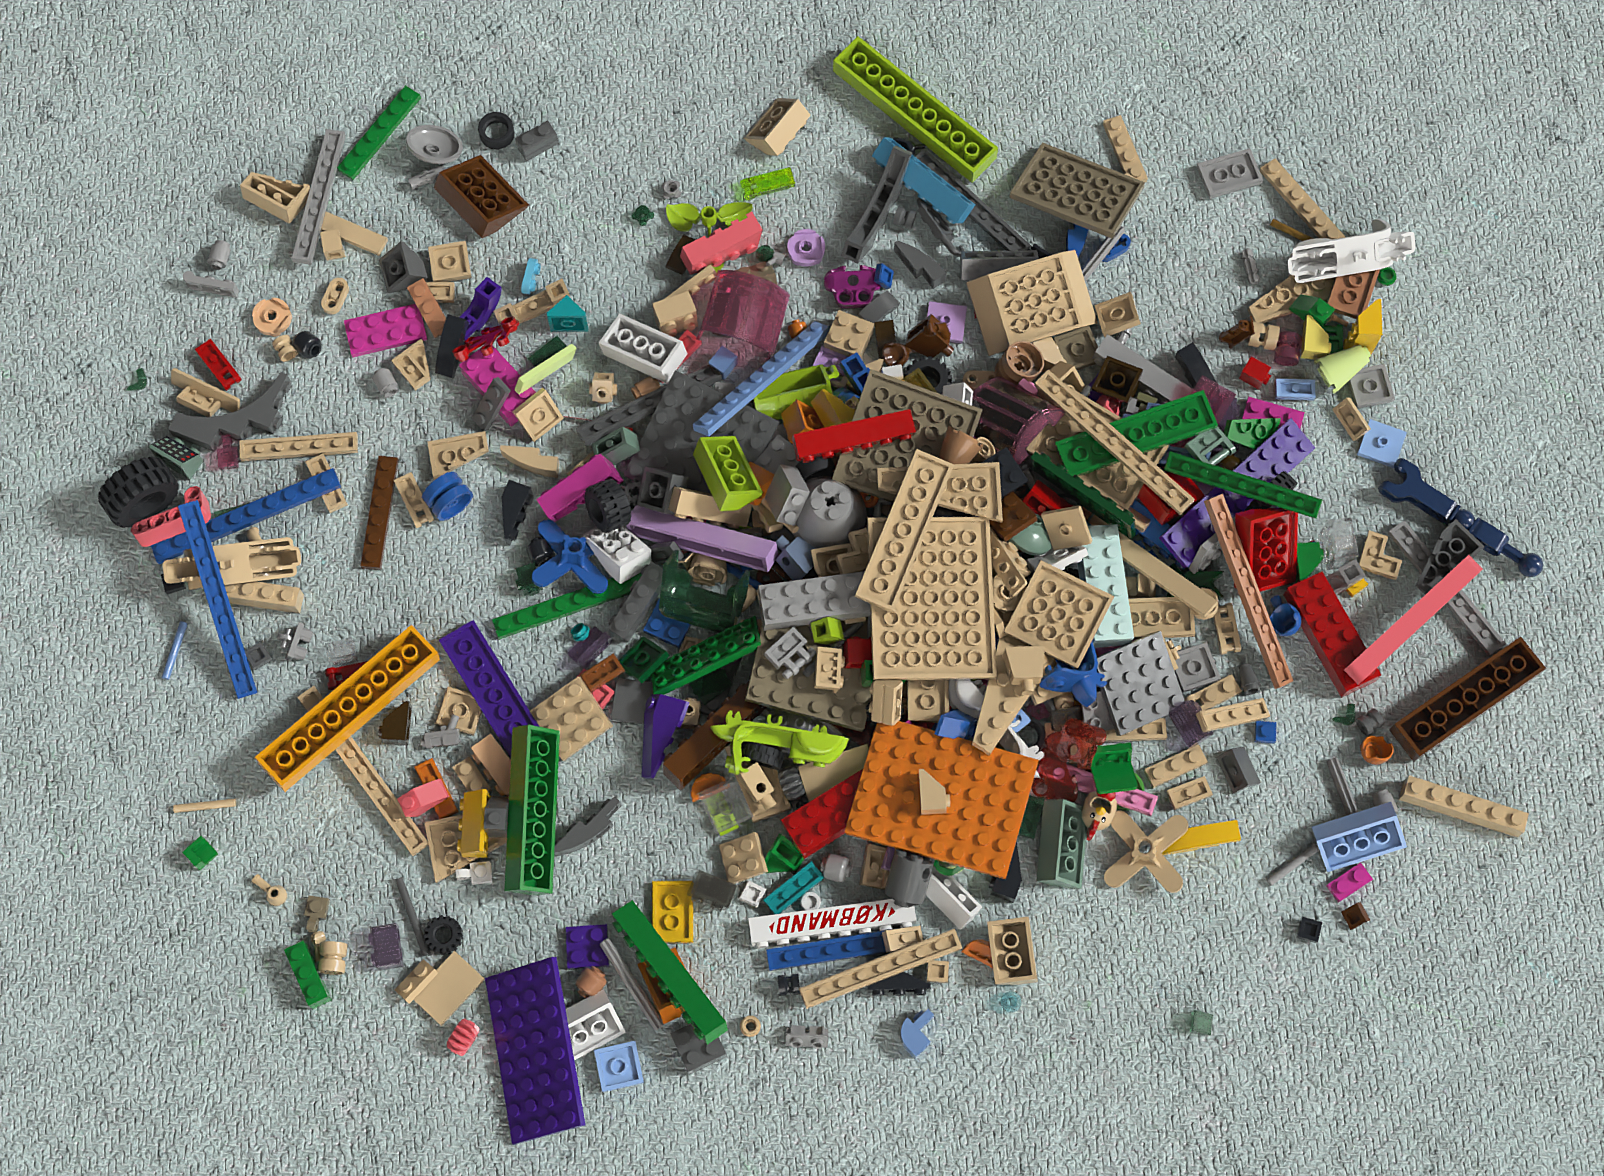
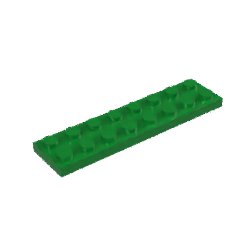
M1204 390L1109 423L1143 454L1218 427ZM1086 431L1055 442L1062 464L1068 470L1067 473L1072 477L1074 475L1081 476L1120 462Z

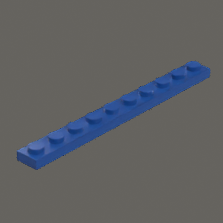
M331 468L209 520L206 523V528L210 541L214 542L341 488L342 486L335 469ZM186 532L151 545L158 564L183 555V550L191 549Z
M196 500L178 505L237 699L256 694L258 692L199 502Z

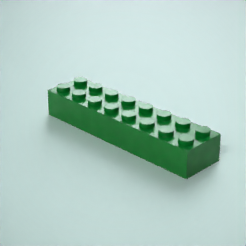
M533 725L513 727L504 885V891L536 896L552 894L559 730Z

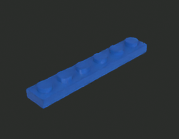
M884 931L767 949L769 971L886 953L882 936Z

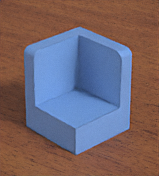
M721 346L710 359L709 365L719 371L722 379L725 380L737 366L738 357L724 346Z

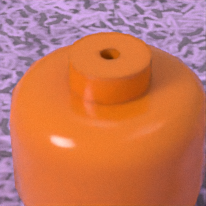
M799 319L792 321V324L788 326L790 337L795 338L807 328L806 322L799 321Z

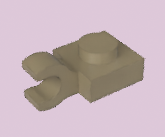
M308 895L304 916L309 918L306 926L308 932H317L319 920H326L330 903L329 898Z

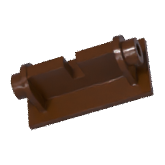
M1252 316L1245 320H1240L1238 324L1229 330L1221 332L1219 341L1228 343L1229 349L1254 335Z

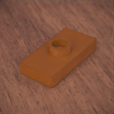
M613 653L580 674V676L592 693L625 670Z

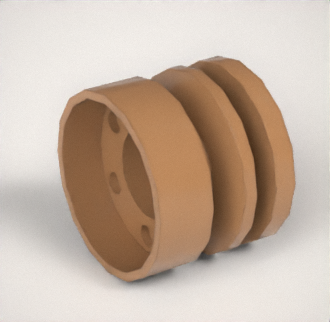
M1014 342L1008 347L995 366L997 381L1002 387L1016 392L1018 383L1023 378L1033 383L1044 367L1043 355L1030 342Z

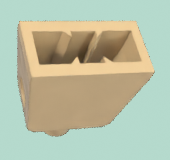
M1045 646L1006 647L1004 650L1003 660L1010 684L1021 685L1023 695L1033 694V684H1040Z
M758 762L748 767L749 771L747 773H739L737 777L754 803L760 801L765 810L776 805L771 796L774 788ZM756 786H761L764 791L759 793L756 790Z

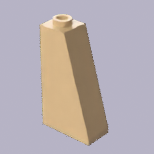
M870 744L844 751L835 761L829 765L825 764V768L815 767L813 762L798 766L808 801H812L863 769Z

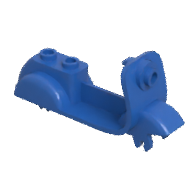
M1091 642L1078 670L1071 667L1072 670L1061 668L1059 664L1054 669H1051V665L1045 667L1046 675L1041 679L1040 687L1055 692L1072 691L1075 698L1083 706L1088 707L1097 698L1096 686L1104 687L1107 684L1106 681H1101L1105 675L1097 673L1098 661L1093 642Z

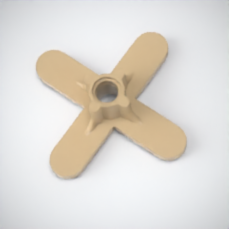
M1116 811L1110 824L1131 850L1106 870L1104 874L1106 884L1109 887L1118 888L1142 868L1146 867L1166 891L1170 893L1180 891L1183 887V879L1162 852L1187 832L1189 826L1186 818L1181 815H1174L1147 837L1125 811ZM1144 845L1151 847L1147 853H1141L1140 849Z

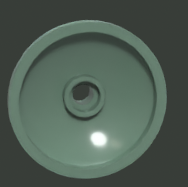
M1036 514L1038 520L1009 539V541L1027 554L1043 555L1052 548V544L1042 517Z

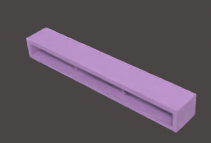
M638 505L632 510L631 521L626 525L627 529L636 537L658 543L674 541L680 549L768 572L778 558L777 544L774 541L688 518H679Z

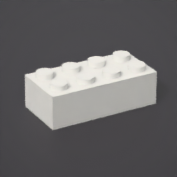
M620 313L599 342L605 356L664 383H668L674 371L677 370L687 355L683 341Z

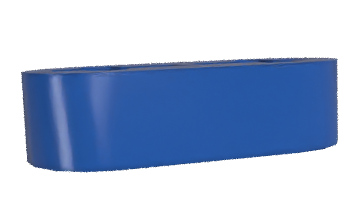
M1123 234L1102 262H1109L1128 251L1131 243L1130 238ZM1119 241L1125 242L1124 246L1122 244L1117 246Z

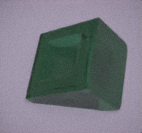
M1193 1010L1190 1033L1211 1036L1213 1015Z

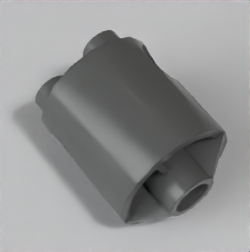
M895 848L884 893L893 898L894 904L900 907L909 908L923 904L935 859Z

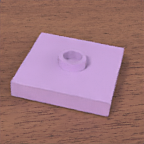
M929 301L927 317L932 314L940 322H945L951 332L950 342L962 344L967 306Z

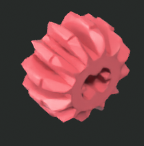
M462 1019L448 1038L447 1048L460 1056L465 1055L478 1036L479 1027L470 1020Z

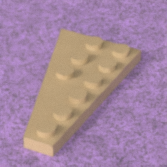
M999 462L954 464L937 506L1002 523ZM909 467L877 468L878 490L897 495Z
M1007 634L999 638L996 648L997 678L988 680L972 742L973 746L989 756L1030 696L1022 694L1021 685L1010 684L1003 660V653L1006 647H1025L1029 645ZM1045 653L1043 676L1045 674V667L1051 665L1054 661L1053 657Z

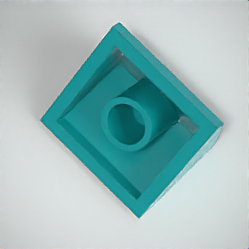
M568 295L547 312L551 332H589L586 312Z

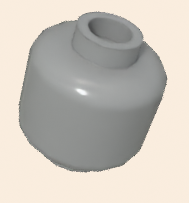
M829 854L823 858L820 871L825 879L842 883L846 877L851 876L852 865H849V859L845 856Z

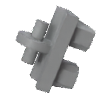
M299 622L295 627L292 637L290 636L292 630L286 628L285 634H278L277 639L282 641L280 648L286 649L287 644H290L285 657L289 661L292 659L304 660L307 649L297 646L298 642L301 640L309 643L313 635V631L304 628V624Z

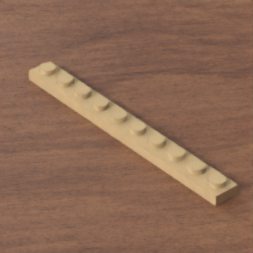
M1047 370L1035 382V387L1179 515L1194 502L1195 499L1051 371Z
M315 686L297 697L307 712L323 700ZM350 736L335 749L410 854L412 856L416 855L428 846V841L410 817H405L394 794Z

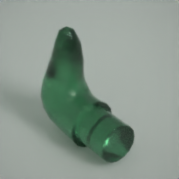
M143 368L136 370L138 382L130 385L127 388L128 391L142 390L146 387L147 376Z
M1347 704L1346 717L1338 716L1332 720L1346 726L1352 725L1356 718L1355 704Z

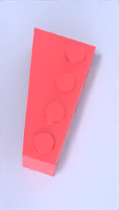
M753 212L746 214L747 218L740 222L738 219L732 221L731 225L724 230L721 228L714 230L709 238L703 236L683 246L680 257L690 275L699 273L710 264L718 267L725 261L735 260L743 254L755 252L758 248L763 229Z

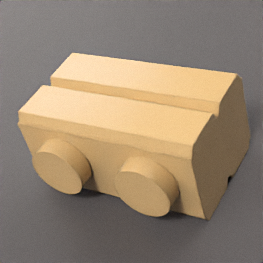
M875 680L872 682L870 694H873L869 705L872 721L892 726L900 720L902 680Z

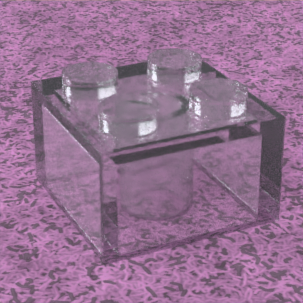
M1352 518L1328 520L1320 534H1318V542H1320L1324 551L1323 564H1326L1327 570H1333L1355 560L1359 554Z

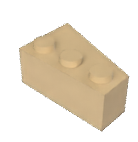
M251 172L240 184L243 199L289 224L306 205L310 191V185L294 184L290 180L280 181L276 180L275 177Z

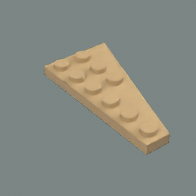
M1289 275L1282 283L1280 282L1268 294H1265L1249 306L1248 312L1254 322L1264 324L1292 314L1293 312L1289 310V307L1300 294L1319 297L1327 302L1336 277L1297 283L1295 275Z
M463 814L424 822L436 883L454 874L455 870L462 869L479 859L476 857H462L461 851L457 850L458 839L462 837V831H459V819H463ZM489 837L488 853L507 843V838Z

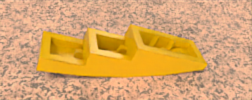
M1232 820L1188 828L1187 832L1164 850L1162 854L1168 855L1197 851L1201 848L1215 847L1220 844L1240 842L1241 836L1238 821Z

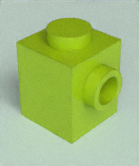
M825 617L810 623L815 643L829 645L844 639L840 619Z

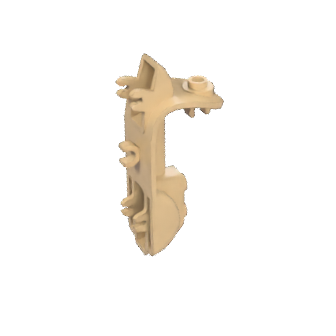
M289 537L212 546L224 585L293 577L297 574L296 566L301 564L300 550L293 545V540ZM191 549L183 550L184 558L163 562V574L166 583L188 582V590L203 588Z

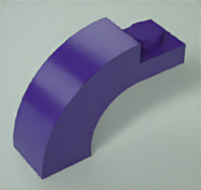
M488 277L474 289L475 293L471 304L460 316V318L466 319L469 322L464 341L475 331L479 332L499 302L502 287Z

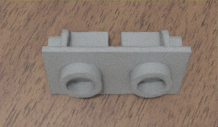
M791 1025V1027L786 1028V1046L794 1048L801 1046L813 1047L815 1049L828 1048V1029H824V1026H810L809 1033H805V1026Z

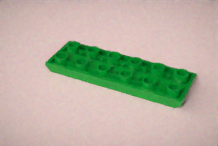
M753 616L745 619L741 623L727 628L666 659L651 674L654 695H665L757 650V647L761 645L757 617Z

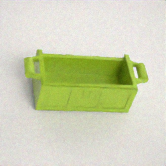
M823 364L785 372L751 400L752 408L775 420L782 419L781 413L796 399L813 407L811 401L822 389L832 394L830 379L839 377V372L835 365L824 367Z

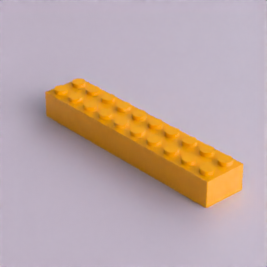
M410 625L255 756L256 761L276 784L286 792L440 660L438 652Z

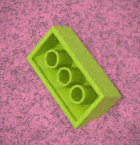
M735 436L699 438L693 455L720 511L739 510L762 496L763 492Z

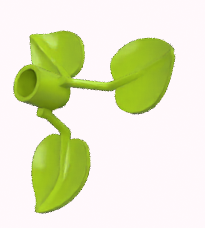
M733 202L723 205L719 209V213L712 206L704 207L701 213H699L698 209L692 204H667L666 214L671 226L681 232L690 231L693 224L697 225L701 220L702 224L707 227L709 238L711 227L716 224L717 219L720 222H725L728 228L732 221L738 219L740 222L746 219V214L752 211L753 205L746 202ZM725 262L718 267H712L718 273L723 268Z

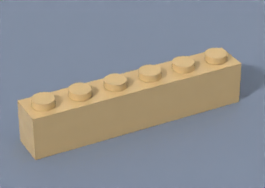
M1410 775L1403 781L1398 799L1514 837H1519L1524 833L1529 815L1527 812Z

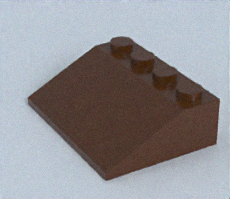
M482 155L439 172L434 185V189L481 238L497 232L529 206Z

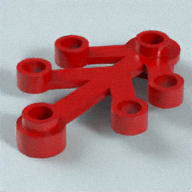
M514 316L503 319L499 326L483 329L480 332L481 336L468 338L465 341L466 345L458 346L452 351L455 359L459 360V362L466 361L470 357L469 354L481 347L480 351L483 356L492 354L493 349L491 346L496 340L500 347L507 345L510 342L508 335L517 330L520 324Z

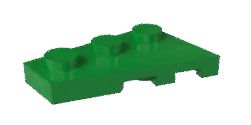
M1281 418L1227 420L1224 434L1230 442L1254 451L1279 428Z

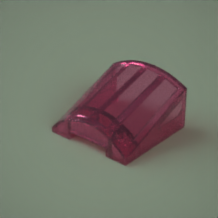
M718 270L696 340L701 339L704 331L730 336L767 351L766 363L775 353L790 294L778 285L761 277L734 270Z

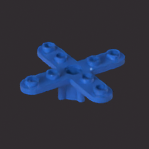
M541 521L538 525V534L542 539H546L557 555L533 571L532 582L538 587H545L572 570L591 592L596 594L605 592L608 587V580L588 559L594 555V552L587 544L586 538H570L554 521Z

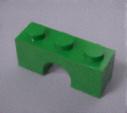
M301 941L284 949L308 1006L315 1009L332 1001L325 982L321 979L316 969V962L308 944Z

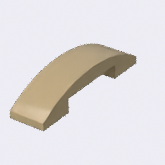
M563 279L545 286L546 290L515 305L509 303L494 310L493 312L499 325H501L503 319L514 316L519 323H523L552 309L566 295L570 296Z

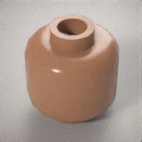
M591 966V968L586 967L583 969L575 984L579 988L578 993L588 998L601 991L607 981L604 972Z

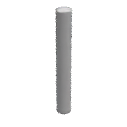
M1313 844L1266 879L1270 886L1274 885L1318 852V846Z

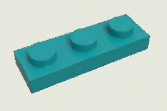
M811 861L763 901L774 915L781 914L805 893L820 883L824 876Z

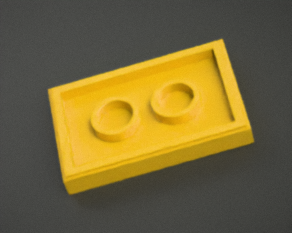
M652 881V926L666 944L693 943V881Z

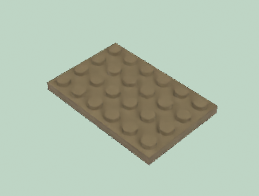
M1042 142L1011 190L1009 198L1113 239L1144 189L1145 182Z

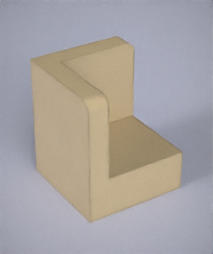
M339 229L320 232L323 253L327 261L346 257Z

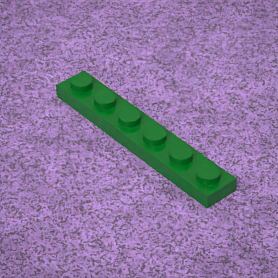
M405 85L337 167L338 171L354 180L421 99L420 94Z

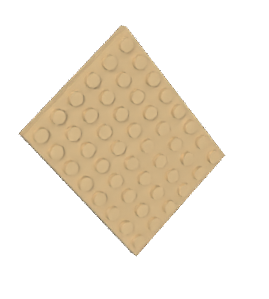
M932 517L893 613L870 604L873 680L997 678L989 519L982 517ZM887 518L867 519L869 561Z

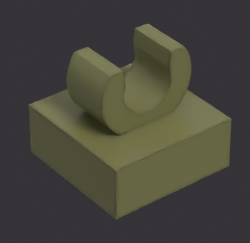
M1139 392L1136 407H1139L1138 413L1145 411L1148 403L1156 404L1157 398Z

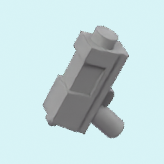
M452 714L448 726H441V731L424 733V739H421L422 747L433 749L439 746L458 745L461 742L459 739L460 729L455 728L459 716Z

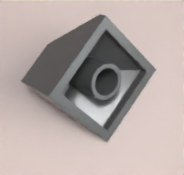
M400 241L379 259L387 293L405 290L408 286L422 278H428L423 260L403 241Z

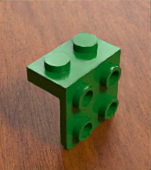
M1131 742L1090 747L1089 765L1098 794L1137 789V781L1131 763Z

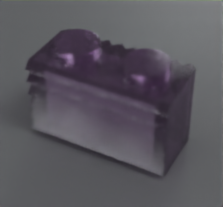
M1193 700L1185 701L1169 712V717L1188 748H1192L1214 735L1212 731L1203 733L1196 713L1202 711V709Z
M393 923L371 927L372 933H369L368 937L370 946L373 945L374 953L371 954L372 966H376L378 971L404 967L399 926Z

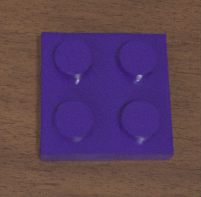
M607 924L566 927L568 970L591 968V966L596 968L609 967V959L600 946L602 941L608 939Z

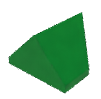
M780 833L765 858L767 873L797 872L804 858L797 847Z

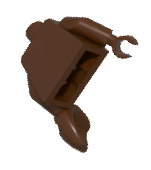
M930 314L908 331L905 344L897 342L884 344L882 349L884 362L887 366L902 365L903 367L911 353L934 358L941 352L946 357H949L954 350L949 345L951 332L945 322H940Z

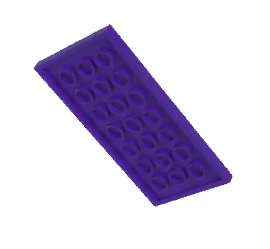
M549 957L486 977L485 983L512 1145L585 1126L557 957Z

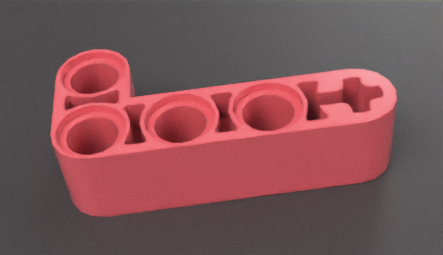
M198 486L188 488L184 493L185 503L198 500L206 524L211 518L209 501ZM178 506L141 520L131 528V533L142 547L151 546L186 532Z

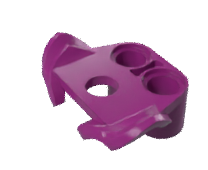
M860 265L861 271H845L846 266H840L825 274L824 288L833 293L836 304L844 309L866 307L872 302L874 291L882 287L874 282L876 269L865 265ZM856 276L859 282L857 285L851 286L847 281L848 278ZM846 294L850 297V300L842 302L839 297ZM860 294H866L868 295L869 299L865 302H862L859 300L858 296Z

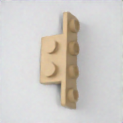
M176 368L171 370V383L184 389L177 396V403L206 417H212L220 407L230 412L240 410L239 398Z
M990 527L991 564L1010 594L1016 596L1027 585L1025 578L1031 572L1026 566L1027 562L1017 553V547L1011 542L1007 543L999 540Z

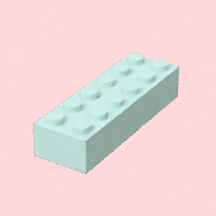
M1118 525L1088 526L1092 543L1082 545L1086 548L1088 555L1077 563L1079 579L1114 596L1092 642L1094 648L1123 646L1132 642L1134 633Z

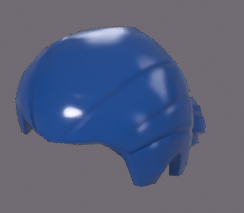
M1279 595L1272 597L1270 602L1275 610L1269 618L1275 633L1283 637L1295 634L1302 623L1300 613L1293 605L1289 603L1283 604Z

